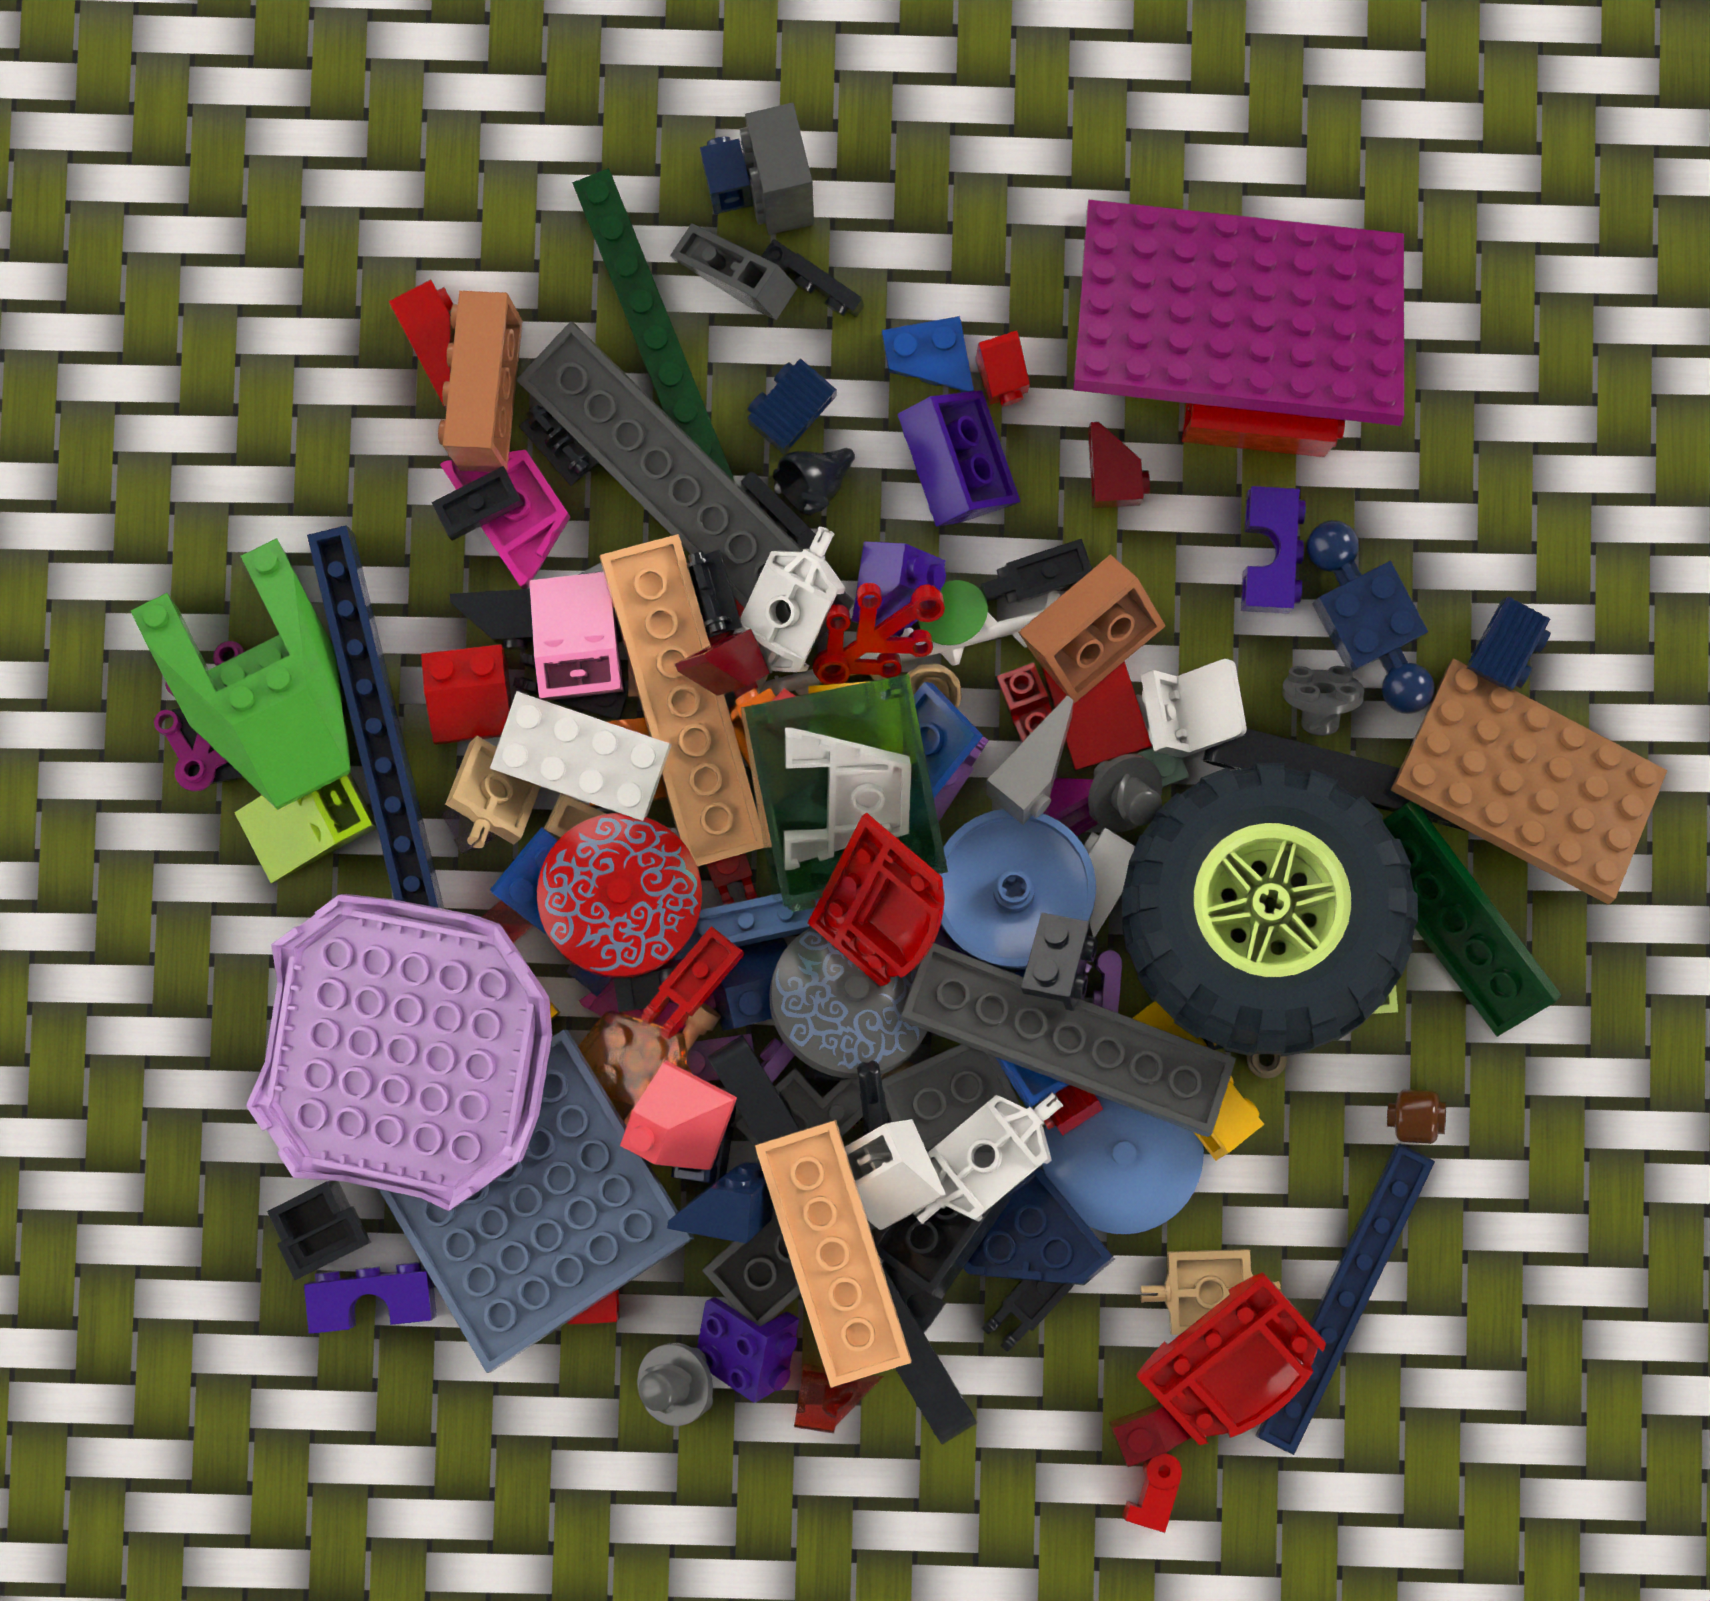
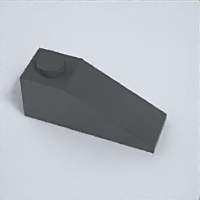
M691 223L670 255L675 261L735 299L774 320H777L798 288L777 264Z

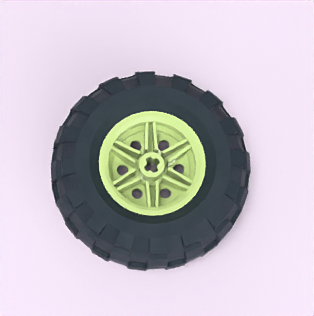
M1255 763L1252 767L1232 771L1224 768L1201 777L1197 784L1183 793H1176L1156 812L1148 828L1139 837L1128 863L1122 892L1121 925L1126 950L1131 956L1138 974V980L1152 1001L1157 1002L1174 1019L1176 1025L1197 1039L1201 1037L1224 1047L1225 1051L1249 1056L1254 1054H1280L1281 1057L1310 1052L1312 1049L1331 1041H1338L1360 1027L1384 1003L1401 978L1412 952L1411 945L1415 926L1418 922L1417 893L1413 890L1409 869L1411 864L1400 839H1394L1383 823V815L1364 796L1358 798L1342 788L1337 783L1338 779L1311 769V772H1304L1285 768L1284 763ZM1261 861L1266 865L1267 872L1264 876L1260 877L1251 868L1254 862ZM1298 873L1303 874L1307 879L1306 885L1293 887L1290 881L1291 877ZM1224 889L1234 890L1237 896L1236 901L1225 903L1221 897L1222 891ZM1267 897L1274 898L1275 906L1280 908V910L1275 908L1273 914L1264 912L1265 905L1259 901L1265 903ZM1307 913L1314 915L1317 920L1316 925L1312 928H1307L1301 921V916ZM1241 929L1246 934V940L1242 943L1233 941L1230 935L1232 930ZM1280 941L1285 944L1286 952L1282 955H1275L1271 952L1270 945L1273 942Z

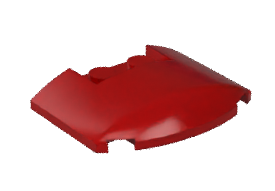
M865 813L860 818L807 923L879 986L887 985L891 982L890 977L899 976L901 979L911 972L926 957L933 946L944 912L945 893L943 877L873 817Z
M1264 1272L1228 1290L1230 1295L1169 1344L1164 1341L1136 1374L1142 1384L1198 1445L1209 1444L1206 1439L1209 1436L1228 1433L1229 1437L1232 1438L1240 1435L1277 1413L1300 1391L1314 1372L1311 1365L1314 1362L1318 1347L1322 1352L1325 1349V1340Z

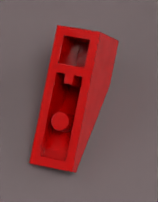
M430 279L388 302L443 404V385L445 381H450L451 367L447 365V347L449 343H454L455 329L452 328L451 315L449 314L453 302L445 287L437 290Z

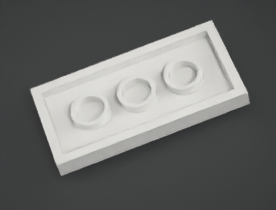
M516 691L490 769L643 821L644 817L648 815L672 744Z

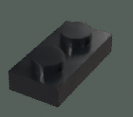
M504 466L432 502L451 541L524 505Z

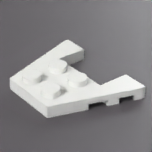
M785 728L786 769L828 767L827 828L784 831L783 861L785 870L799 868V862L818 857L819 861L834 857L835 851L846 848L860 818L865 813H868L895 837L909 834L911 762L909 756L800 729Z

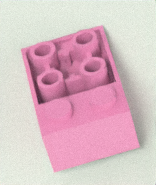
M604 572L530 580L534 658L539 698L549 701L624 692L616 617Z

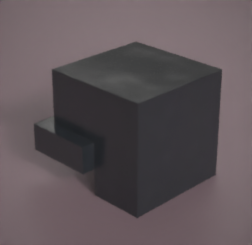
M339 1181L324 1182L267 1211L281 1239V1242L277 1243L294 1280L371 1243L354 1206H350Z

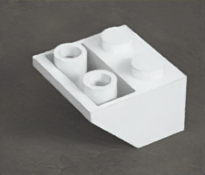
M912 1119L885 1123L845 1146L867 1220L879 1230L891 1226L946 1195Z

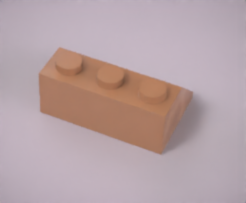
M1110 554L1018 633L1036 660L1062 691L1073 699V703H1075L1161 631L1165 624L1138 578Z

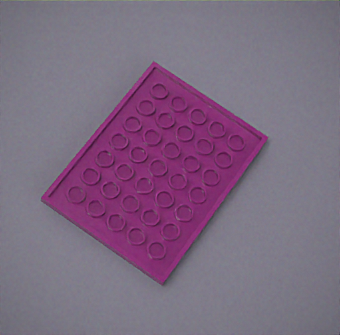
M1088 199L1073 391L1401 426L1404 418V234Z

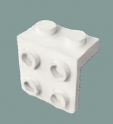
M1222 659L1179 676L1156 670L1141 675L1143 685L1142 699L1147 709L1150 727L1148 735L1154 752L1183 758L1237 739L1246 733L1247 727L1237 671L1232 660Z

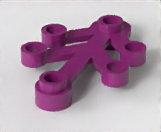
M223 642L215 649L213 661L218 666L224 663L223 655L227 651H234V657L246 651L236 642ZM166 682V683H165V686H166L167 691H168L172 696H174L173 693H172V691L170 690V688H169L167 682ZM163 710L155 716L154 726L156 730L167 737L179 759L174 771L179 785L192 792L206 789L213 782L216 769L228 761L215 750L210 752L212 746L198 733L192 750L180 730L182 726L181 719L174 712ZM172 717L174 720L173 725L169 729H163V721L166 718ZM194 764H199V773L192 777L189 776V768Z

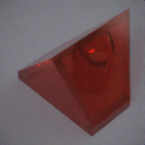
M804 1364L794 1427L834 1434L838 1423L884 1376L870 1375L830 1387L823 1366Z

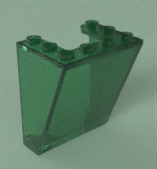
M909 674L741 707L773 900L784 907H788L792 912L816 907L815 899L823 897L822 892L845 850L844 848L835 851L832 858L819 861V858L815 857L799 862V868L785 870L783 861L784 831L826 829L828 800V767L786 769L785 728L800 729L909 756L911 762L909 834L896 838L938 874L948 872Z

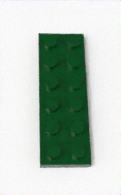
M1409 801L1384 818L1383 823L1394 839H1400L1411 864L1409 868L1413 890L1417 893L1418 922L1415 929L1496 1037L1555 1003L1562 996L1420 806Z

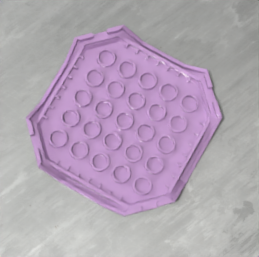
M341 894L317 910L315 915L303 924L294 927L271 944L277 988L265 1063L246 1107L261 1130H267L280 1149L277 1154L293 1178L349 1182L419 1197L450 1211L523 1160L540 1114L552 1040L550 1000L548 994L499 923L472 914L395 899Z

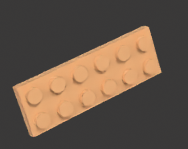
M836 1120L756 1144V1152L830 1387L911 1363L910 1353Z

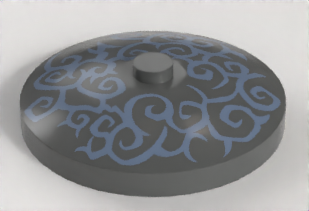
M811 927L788 945L782 953L772 976L769 1000L775 1027L786 1046L800 1060L825 1074L840 1078L859 1079L858 1065L861 1062L868 1063L871 1060L879 1064L881 1075L889 1072L909 1059L927 1033V1030L899 1020L918 965L901 979L899 976L890 977L891 982L887 985L879 986Z

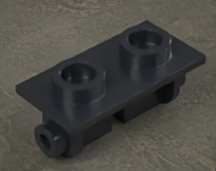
M720 550L707 554L701 551L689 555V560L686 561L687 568L690 572L708 638L743 627Z

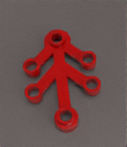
M875 583L862 584L857 589V602L860 612L856 640L843 648L844 631L850 626V613L848 608L843 605H832L826 616V626L829 629L826 650L819 652L815 656L812 666L815 676L824 685L843 684L848 680L850 674L880 675L884 678L898 676L902 670L901 659L898 653L925 657L933 650L932 636L928 631L922 629L913 631L908 637L890 636L915 619L923 622L938 620L945 611L943 594L933 585H921L912 594L909 604L875 626L877 608L882 604L881 589ZM867 595H874V596H875V597L870 598V599L864 598V597L867 596ZM835 617H843L841 620H833ZM918 642H926L923 645H916ZM865 653H881L877 660L860 659ZM887 663H894L892 666H884Z

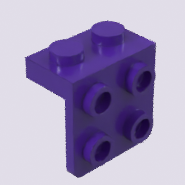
M712 1297L705 1302L697 1348L704 1353L706 1363L712 1375L755 1404L774 1391L781 1390L789 1381L792 1354L797 1345L796 1334L799 1318L786 1311L760 1327L720 1299Z

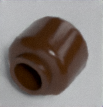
M1401 1090L1397 1095L1396 1103L1388 1102L1387 1127H1395V1135L1401 1142L1432 1144L1437 1140L1438 1134L1445 1135L1446 1102H1440L1439 1095L1434 1091Z

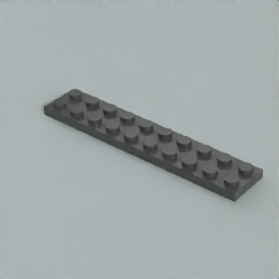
M570 321L516 379L672 536L679 534L682 546L690 554L701 551L707 554L720 550L733 596L744 608L771 551H803L574 322ZM844 591V594L836 595L832 605H843L850 611L855 601ZM782 600L776 606V616L779 621L786 623L790 618L791 608L787 602ZM835 617L833 620H841L843 617ZM826 619L811 650L828 633L829 629L826 626Z

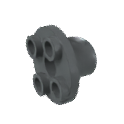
M1295 666L1289 669V675L1283 682L1282 695L1290 705L1302 710L1301 726L1305 731L1313 735L1325 736L1333 734L1339 729L1341 713L1352 711L1363 703L1364 687L1357 679L1352 677L1353 671L1345 666H1333L1329 670H1311L1307 667Z
M1126 754L1111 761H1103L1095 768L1093 773L1094 780L1088 796L1089 815L1102 827L1113 832L1128 831L1139 825H1147L1152 822L1156 812L1162 807V780L1158 768L1151 761L1141 755Z
M667 1343L654 1348L645 1356L638 1372V1391L643 1405L655 1419L666 1425L682 1426L699 1419L711 1408L713 1404L712 1376L706 1363L705 1355L700 1349L691 1348L681 1343Z

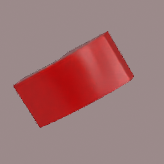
M1034 662L996 676L1021 743L1052 712L1048 694Z

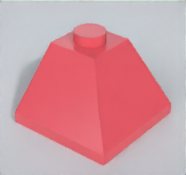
M665 1061L632 1110L620 1146L655 1165L710 1170L713 1167L737 1097L669 1061Z

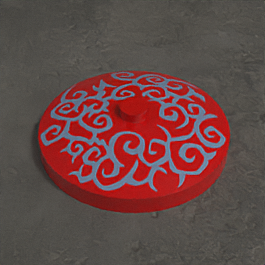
M611 813L596 816L579 823L567 831L555 843L540 871L537 886V904L540 919L547 936L555 948L567 960L592 974L611 978H628L647 974L660 968L672 960L688 943L694 933L701 912L702 885L699 870L692 854L674 832L647 817H644V820L641 821L621 813Z

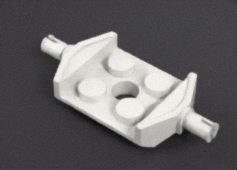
M818 527L810 549H803L802 552H770L741 615L740 620L743 627L735 629L733 633L736 634L750 628L752 629L770 673L772 671L803 672L808 670L809 665L805 661L837 594H844L846 589L828 562L825 561L824 555L835 534L824 527ZM782 600L787 602L791 608V615L786 623L779 621L776 616V606ZM768 675L756 681L758 693H761Z
M1053 1092L1037 1105L1035 1109L1031 1107L1025 1109L1003 1097L994 1096L928 1152V1156L946 1195L913 1214L924 1224L940 1208L944 1209L947 1206L979 1222L983 1218V1213L1043 1163L1048 1164L1052 1161L1042 1126L1045 1124V1120L1064 1105ZM990 1145L995 1151L994 1162L987 1168H980L974 1161L975 1152L981 1146Z

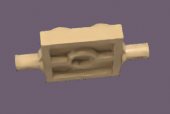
M476 736L468 745L445 805L474 822L470 836L467 839L469 845L474 843V848L484 847L489 831L514 845L522 838L541 786L490 769L497 746L490 744L479 736Z
M1250 1250L1167 1251L1168 1274L1165 1285H1141V1293H1156L1140 1295L1141 1303L1165 1302L1169 1310L1170 1334L1180 1335L1230 1295L1228 1291L1230 1288L1253 1276L1251 1272ZM1279 1281L1273 1282L1278 1289H1281Z

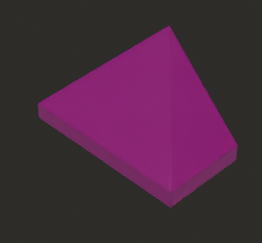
M1055 778L1049 797L1051 802L1043 814L1058 820L1076 836L1096 826L1098 823L1090 817L1088 806L1089 791L1094 779Z

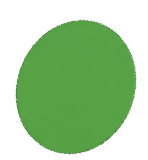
M961 580L945 582L941 588L945 606L943 615L933 622L918 620L920 629L926 630L931 634L933 642L940 645H957L973 638L981 630L987 618L988 604L983 592L974 584Z

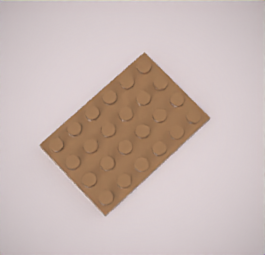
M1453 658L1445 669L1391 791L1608 905L1616 899L1667 770L1515 690L1509 691L1506 688L1493 684L1475 674L1472 670L1466 669L1467 665Z

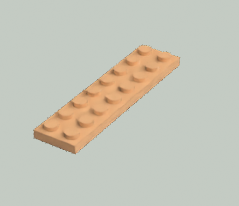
M679 534L601 554L599 558L649 735L652 738L672 744L661 777L678 837L689 849L697 867L767 847L724 694L719 696L713 694L679 673L675 666L679 661L710 645Z

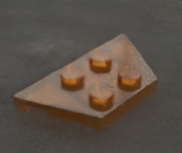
M612 1010L603 1014L578 1045V1048L608 1097L635 1106L665 1061H669L691 1073V1069L686 1062L688 1052L684 1034L677 1032L668 1040L660 1034L662 1026L653 1023L647 1024L644 1020Z

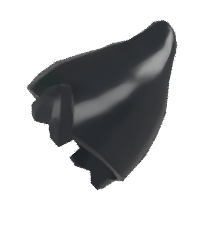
M843 448L826 453L796 451L786 454L779 460L778 468L773 471L775 493H783L802 514L812 516L816 512L823 511L841 488L842 480L855 459L853 450Z

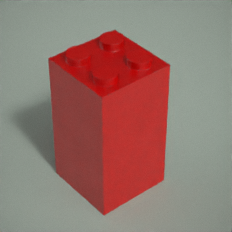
M1186 403L1182 442L1325 457L1332 447H1336L1338 439L1343 438L1345 420Z

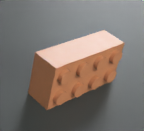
M459 290L458 304H453L451 309V325L455 329L454 343H449L447 347V365L451 367L450 381H445L443 385L442 398L444 406H447L446 419L441 420L439 423L438 439L460 471L492 472L502 466L506 470L508 468L523 321L506 292Z

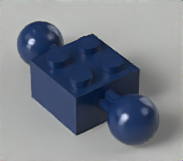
M1336 520L1319 524L1309 535L1307 552L1311 561L1318 568L1334 573L1340 587L1320 596L1312 605L1345 667L1350 668L1354 672L1379 659L1387 673L1382 683V694L1386 703L1393 710L1403 714H1413L1423 710L1430 703L1434 694L1433 679L1424 667L1415 663H1408L1401 647L1419 639L1428 633V630L1391 560L1362 575L1354 561L1359 550V541L1354 530L1346 523Z

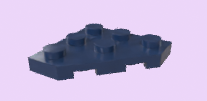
M1038 1167L1006 1194L1012 1199L966 1263L964 1270L969 1275L1085 1285L1114 1261L1115 1258L1042 1169Z

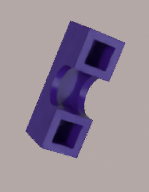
M1251 486L1246 493L1245 532L1260 533L1267 536L1275 547V558L1270 565L1247 566L1242 574L1241 611L1289 614L1294 609V604H1300L1302 580L1296 579V564H1302L1304 541L1297 540L1298 524L1303 525L1305 521L1306 503L1305 500H1299L1300 489Z
M421 1262L397 1264V1272L381 1273L380 1266L355 1269L356 1276L340 1278L339 1271L315 1273V1281L304 1284L309 1334L349 1330L356 1326L355 1306L359 1298L365 1294L376 1295L385 1301L389 1309L390 1325L431 1321L437 1317L434 1283L426 1269H421Z

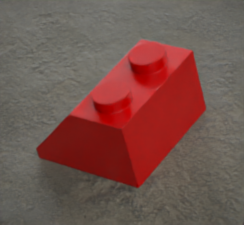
M502 644L422 653L424 695L434 745L472 741L476 736L482 739L501 737L512 706L508 659Z

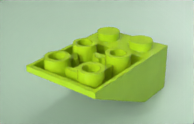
M351 773L279 810L261 795L234 812L271 884L377 829L375 818Z

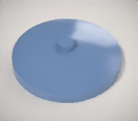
M1004 809L994 810L975 817L950 837L939 854L934 870L943 877L945 893L944 912L941 922L943 931L951 942L964 954L1000 969H1026L1041 912L1089 922L1093 914L1096 878L1091 858L1082 842L1068 827L1043 813L1038 818L1031 816L1024 825Z
M1098 1095L1095 1096L1103 1110L1062 1136L1056 1126L1049 1130L1045 1125L1044 1132L1052 1161L1048 1164H1042L1043 1172L1085 1223L1093 1229L1112 1234H1134L1156 1228L1174 1217L1185 1206L1199 1182L1203 1167L1204 1148L1192 1131Z

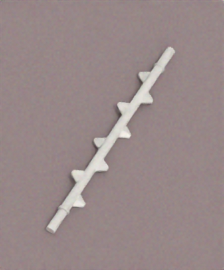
M1056 590L1049 592L1045 609L1061 596ZM1044 610L998 622L988 612L983 627L973 638L957 645H940L933 642V650L927 656L941 653L952 666L958 665L965 646L1008 635H1013L1026 648L1027 645L1018 632ZM912 628L904 629L902 637H908L914 630ZM918 642L916 645H923L926 642ZM874 653L860 657V659L877 660V657L881 653ZM898 653L901 663L923 658L915 657L912 654ZM887 663L884 666H891L894 663ZM813 669L780 678H778V675L774 676L775 679L765 681L761 692L771 688L774 695H778L784 688L789 692L795 690L808 703V686H816L821 684V682L815 676ZM870 675L875 681L886 683L888 679L880 675Z

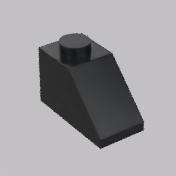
M530 589L450 594V602L496 644H503L504 650L527 649V642H533Z

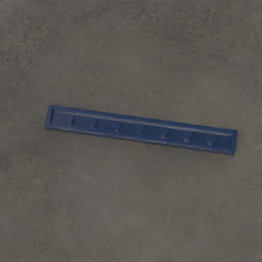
M1399 1143L1395 1144L1310 1321V1325L1325 1340V1349L1322 1352L1318 1347L1314 1362L1311 1365L1314 1372L1300 1391L1284 1407L1261 1423L1256 1433L1258 1438L1292 1455L1295 1454L1435 1163L1434 1160Z

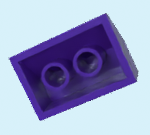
M982 390L930 396L897 414L936 527L961 523L1021 502Z

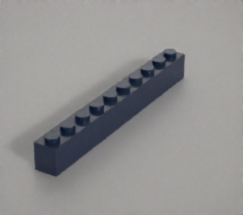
M345 525L308 534L307 538L393 897L395 900L444 909L354 532Z

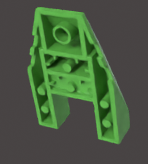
M276 538L241 555L279 632V635L208 670L181 612L168 593L131 610V613L190 727L204 738L220 756L227 760L267 801L279 810L350 774L351 767L341 702L343 701L342 690L339 684L335 650L288 556Z

